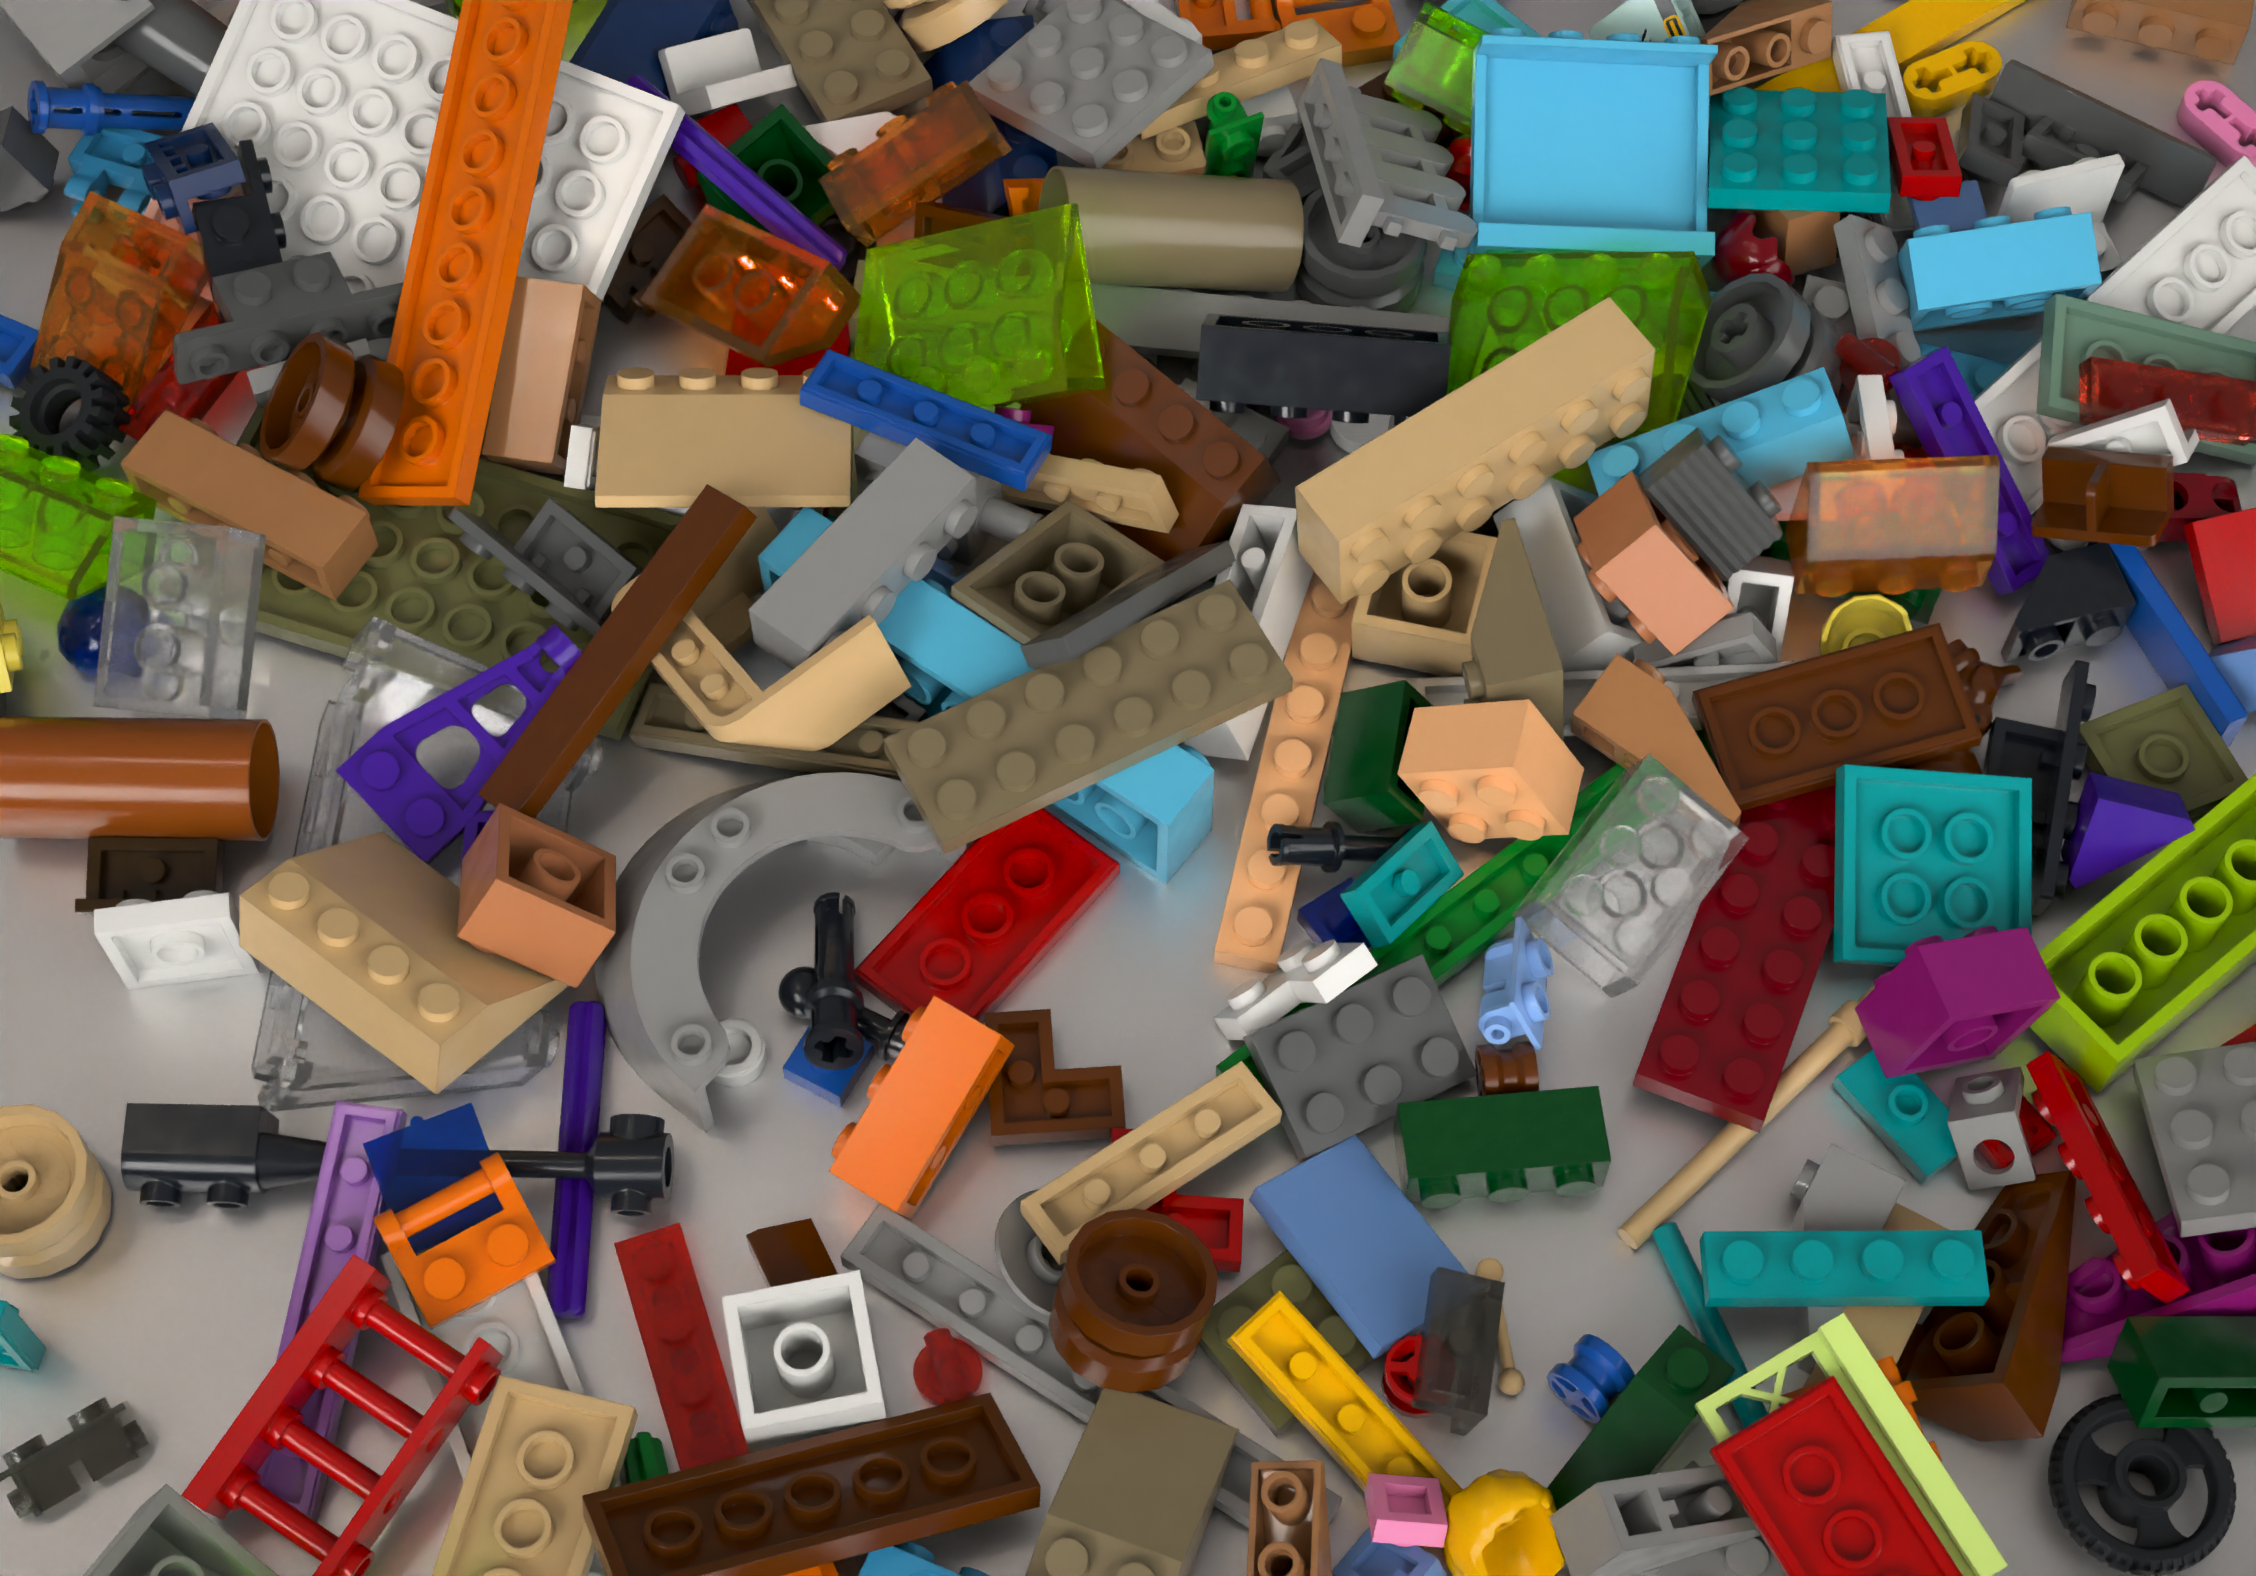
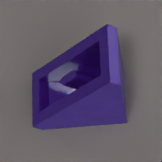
M2089 772L2078 801L2075 829L2071 839L2064 840L2061 856L2064 862L2069 863L2068 878L2074 889H2077L2194 831L2195 828L2179 793Z

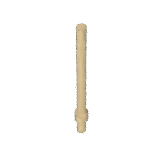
M1874 985L1857 1001H1846L1828 1019L1830 1027L1781 1073L1762 1128L1848 1046L1857 1047L1867 1038L1855 1008L1875 988ZM1729 1122L1618 1228L1617 1232L1620 1238L1629 1247L1638 1249L1652 1235L1656 1228L1664 1224L1758 1132Z

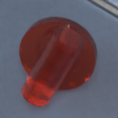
M1848 333L1836 345L1835 353L1842 357L1839 367L1840 377L1845 387L1851 393L1857 375H1882L1885 393L1893 388L1888 377L1902 369V360L1897 349L1890 342L1881 338L1860 340L1853 334Z
M939 1328L927 1333L923 1337L926 1346L919 1352L913 1367L914 1382L919 1394L927 1402L935 1406L974 1397L981 1386L983 1378L982 1363L978 1353L966 1342L952 1338L949 1328Z

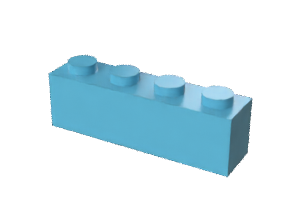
M1822 367L1595 451L1587 462L1600 497L1630 471H1633L1638 477L1640 473L1697 427L1710 441L1720 435L1731 446L1743 463L1736 471L1750 486L1759 480L1767 488L1855 457L1842 411L1825 368Z

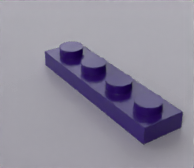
M1944 346L1933 350L1890 375L1888 378L1935 471L1939 475L1940 481L1997 595L2013 592L2037 577L2048 556L2051 554L2043 538L2031 535V522L2033 518L1948 347Z

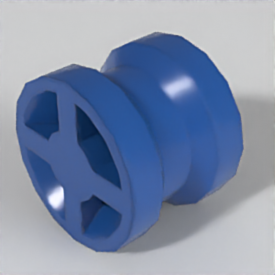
M1585 1334L1575 1343L1573 1348L1574 1356L1568 1363L1556 1364L1548 1373L1547 1381L1555 1395L1564 1405L1582 1419L1594 1424L1598 1423L1608 1411L1609 1401L1615 1394L1622 1393L1635 1374L1628 1362L1613 1347L1596 1336Z

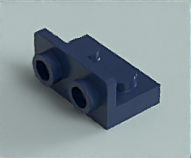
M213 122L144 143L150 164L141 166V171L149 194L153 201L157 200L164 219L175 218L185 235L197 232L188 203L189 199L195 197L200 200L216 199L229 193L232 189L231 186L246 182L239 158Z

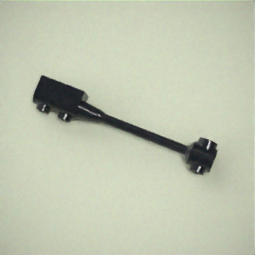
M127 1103L121 1150V1173L124 1185L128 1190L141 1191L139 1203L145 1206L176 1208L181 1206L183 1192H207L206 1205L222 1209L248 1208L249 1193H266L270 1188L318 1180L326 1142L278 1135L280 1120L258 1105ZM619 1114L610 1118V1132H600L588 1152L400 1148L394 1175L466 1177L481 1169L479 1161L498 1152L512 1178L587 1179L599 1200H611L610 1213L625 1217H647L652 1215L653 1201H668L670 1198L674 1177V1146L671 1134L664 1133V1119L644 1114Z

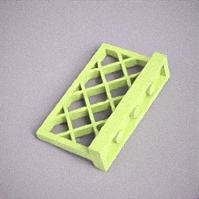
M1844 1313L1820 1326L1815 1333L1695 1404V1409L1717 1444L1733 1435L1718 1414V1409L1738 1397H1744L1770 1404L1768 1414L1778 1409V1406L1781 1407L1793 1400L1792 1398L1781 1396L1786 1369L1811 1354L1827 1379L1831 1376L1835 1377L1963 1576H1993L2008 1566ZM1776 1375L1772 1393L1753 1389Z

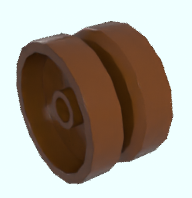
M320 332L307 335L288 357L272 387L261 425V452L266 459L292 470L305 469L310 465L311 472L317 480L344 491L355 490L370 477L381 461L394 435L401 414L405 391L402 371L396 365L371 354L361 355L354 359L353 351L347 344Z
M1140 1209L1110 1211L1085 1223L1069 1244L1063 1264L1062 1276L1057 1283L1052 1299L1048 1326L1056 1351L1075 1373L1099 1387L1127 1393L1156 1390L1179 1378L1196 1354L1202 1338L1203 1326L1210 1316L1216 1299L1218 1273L1209 1249L1191 1229L1164 1214Z

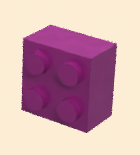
M1986 926L1970 932L1963 938L1944 941L1942 936L1933 935L1914 942L1905 949L1904 954L1906 957L1893 970L1882 974L1873 982L1875 988L1855 1008V1011L1886 1079L1994 1059L2061 997L2027 927L1998 932L1995 926Z

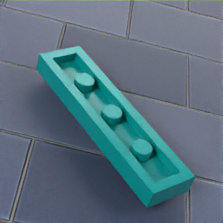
M1981 1230L1703 1232L1699 1241L1705 1307L1984 1306L1990 1297Z

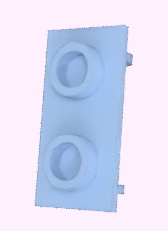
M1522 916L1515 918L1514 938L1499 939L1488 947L1485 952L1483 988L1486 994L1481 997L1478 1028L1485 1039L1492 1044H1504L1510 1038L1526 1034L1534 1049L1540 1050L1542 1049L1544 1020L1550 1017V1004L1546 988L1547 977L1553 975V961L1545 941L1542 938L1535 939Z

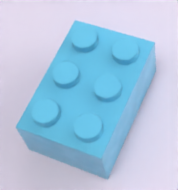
M2067 206L2045 209L2036 212L2032 221L2012 224L2010 216H1994L1974 222V229L1950 232L1949 225H1933L1920 228L1913 232L1914 238L1907 239L1897 254L1903 286L1909 296L1908 310L1913 332L2044 313L2045 301L2056 293L2084 300L2102 284L2091 212L2072 214L2071 207Z

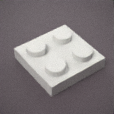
M200 890L190 892L180 899L157 902L144 899H129L118 903L116 907L94 909V935L128 990L259 973V961L240 947L239 911L229 892L219 894L214 891Z

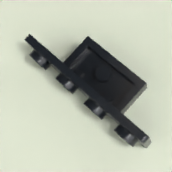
M252 139L239 141L237 157L246 182L241 183L244 196L195 202L192 204V215L197 227L196 233L211 294L212 277L283 262L280 249L286 248L284 223L279 212L270 213L266 194L273 191L270 167L266 157H256ZM212 295L219 324L226 323Z
M2080 660L2074 662L2063 680L2055 729L1995 717L1989 731L1983 775L2032 778V855L2035 856L2032 874V915L2039 917L2053 899H2062L2069 874V863L2060 861L2063 839L2070 840L2073 835L2078 815V803L2069 801L2071 782L2072 780L2079 781L2087 756V744L2078 742L2081 721H2089L2096 697V685L2087 683L2090 663Z

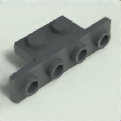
M2010 60L2005 64L1989 98L1996 103L2025 115L2024 131L2028 133L2023 141L2022 155L2031 159V163L2038 170L2044 171L2071 165L2087 157L2102 158L2119 154L2125 166L2110 202L2115 200L2123 204L2139 186L2184 208L2204 189L2217 164L2215 156L2016 60Z
M331 252L212 277V295L226 323L174 335V374L178 383L186 384L203 379H213L220 375L263 365L276 364L287 360L295 347L307 335L317 332L345 344L364 338L367 341L390 338L393 333L403 283L352 294Z
M551 498L544 504L516 545L477 515L454 507L447 516L464 530L459 540L465 546L487 560H490L494 555L507 566L502 575L510 583L532 596L537 590L550 601L545 609L548 614L573 631H577L581 626L593 637L612 613V601L617 592L644 570L562 503Z

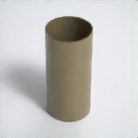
M1054 166L1048 171L1044 179L1038 203L1036 225L1038 260L1041 272L1049 282L1283 293L1293 284L1302 256L1304 215L1301 197L1295 184L1290 180Z

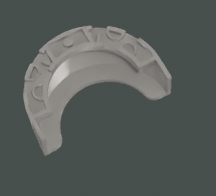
M834 772L769 780L730 789L688 808L666 823L644 843L616 881V933L595 961L596 988L599 1001L604 1006V1018L615 1044L636 1074L654 1092L703 1132L707 1133L715 1125L705 1087L723 1069L728 1061L730 1052L726 1030L718 1022L703 992L699 970L702 934L715 903L734 878L749 865L776 849L806 839L807 841L825 843L846 849L865 858L877 867L895 848L910 853H921L933 848L954 864L967 850L966 844L943 854L902 781L872 774Z

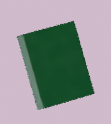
M782 103L727 147L728 150L817 226L830 219L861 191L857 184ZM700 171L697 172L696 178L726 241L775 263L791 251L789 247Z

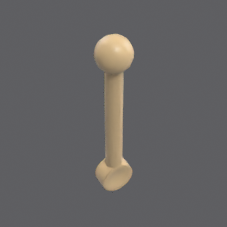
M1486 1258L1478 1263L1475 1278L1482 1287L1486 1288L1502 1372L1498 1376V1386L1503 1393L1513 1396L1523 1390L1525 1379L1522 1373L1515 1368L1499 1284L1503 1277V1267L1498 1260Z

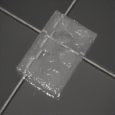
M114 516L93 706L205 719H246L266 535L229 526Z
M1648 754L1619 775L1512 915L1515 918L1522 916L1529 930L1539 938H1542L1555 952L1610 998H1613L1641 983L1749 837L1652 755Z

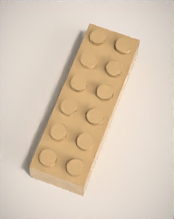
M1610 297L1606 298L1295 487L1299 553L1341 605L1357 595L1367 596L1374 593L1385 584L1391 574L1411 562L1419 564L1426 561L1436 553L1441 544L1461 531L1471 532L1478 529L1491 517L1495 510L1513 499L1520 501L1528 498L1541 487L1544 480L1563 468L1574 469L1590 458L1596 448L1615 436L1624 438L1635 432L1648 415L1655 348Z

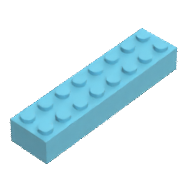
M803 507L758 556L764 593L818 539L837 517L832 515L824 517L810 507ZM931 579L918 582L912 580L896 597L895 604L889 615L878 624L912 686L903 692L902 695L925 709L929 718L1036 669L1034 666H1028L1020 647L1022 644L1006 635L1003 630L979 614H974L955 602L950 593L941 584ZM1176 745L1048 806L1167 885L1212 830L1215 769L1210 766L1208 760L1196 749L1188 745H1181L1180 747Z

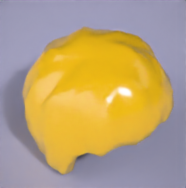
M1497 1469L1476 1478L1467 1488L1452 1495L1446 1513L1448 1528L1441 1552L1453 1576H1555L1566 1561L1549 1516L1557 1511L1550 1490L1524 1472Z

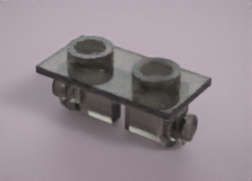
M103 1397L67 1418L73 1429L71 1433L50 1445H47L42 1435L39 1434L2 1456L9 1469L0 1473V1482L11 1476L16 1484L17 1489L6 1495L13 1510L20 1519L31 1512L36 1517H39L47 1509L82 1489L69 1467L81 1459L93 1482L127 1462L134 1461L140 1457L138 1450L149 1444L145 1433L136 1419L123 1425L117 1413L130 1406L127 1400L111 1408L106 1397Z

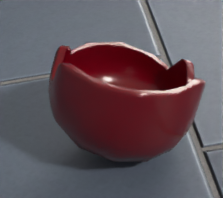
M1737 212L1715 240V256L1711 259V267L1717 279L1725 287L1730 282L1749 274L1771 273L1786 281L1792 287L1795 276L1789 266L1778 259L1777 237L1757 238L1752 233L1756 217L1751 213Z

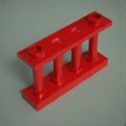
M354 1254L181 1495L203 1511L224 1520L230 1510L245 1509L321 1561V1564L312 1576H364L367 1573L375 1557V1553L370 1550L471 1403L479 1406L493 1391L499 1375H501V1370L497 1366L504 1357L491 1344L478 1337L465 1356L388 1305V1296L384 1292L392 1282L376 1268ZM371 1327L449 1379L425 1415H422L344 1363L346 1355L342 1352L358 1329L364 1331ZM329 1387L407 1439L382 1476L302 1423L303 1414L300 1411L316 1388L323 1390ZM284 1447L288 1448L364 1500L340 1537L259 1483L261 1476L257 1472L273 1449L281 1450Z

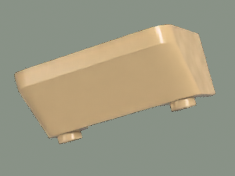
M747 507L757 516V519L650 664L714 739L728 743L800 751H818L838 741L912 686L876 621L868 615L762 691L731 653L746 644L753 637L748 611L753 602L749 598L763 589L758 556L780 532L765 507ZM639 575L617 592L612 601V612Z

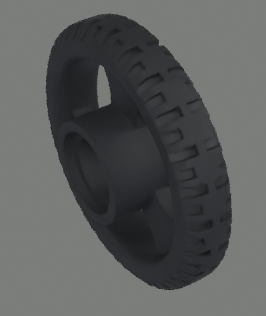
M2113 1394L2091 1402L2079 1410L2065 1424L2053 1445L2049 1458V1493L2053 1507L2057 1509L2056 1514L2063 1527L2069 1530V1535L2081 1548L2084 1547L2088 1550L2087 1553L2102 1563H2108L2109 1567L2122 1572L2129 1571L2134 1575H2169L2186 1570L2202 1561L2219 1545L2226 1535L2236 1507L2234 1471L2230 1460L2226 1458L2227 1453L2219 1439L2214 1438L2213 1431L2208 1427L2162 1428L2164 1434L2162 1442L2155 1439H2138L2128 1443L2114 1456L2099 1448L2093 1441L2091 1434L2097 1429L2113 1422L2134 1420L2121 1394ZM2186 1469H2202L2208 1489L2207 1508L2200 1526L2187 1538L2174 1528L2167 1511L2182 1496L2186 1488ZM2128 1471L2139 1472L2148 1477L2154 1485L2156 1496H2147L2138 1492L2129 1481ZM2084 1483L2097 1484L2098 1498L2104 1511L2119 1524L2137 1528V1538L2134 1545L2111 1535L2094 1520L2081 1500L2077 1485Z

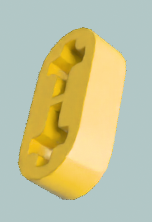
M1968 41L1909 65L1903 73L1902 81L1911 115L1916 117H1935L1965 105L1973 92L1983 97L1990 94L1997 83L2002 68V58L1999 52L1987 43ZM1964 66H1968L1969 69L1963 71ZM1936 88L1935 93H1932L1930 91L1931 89Z

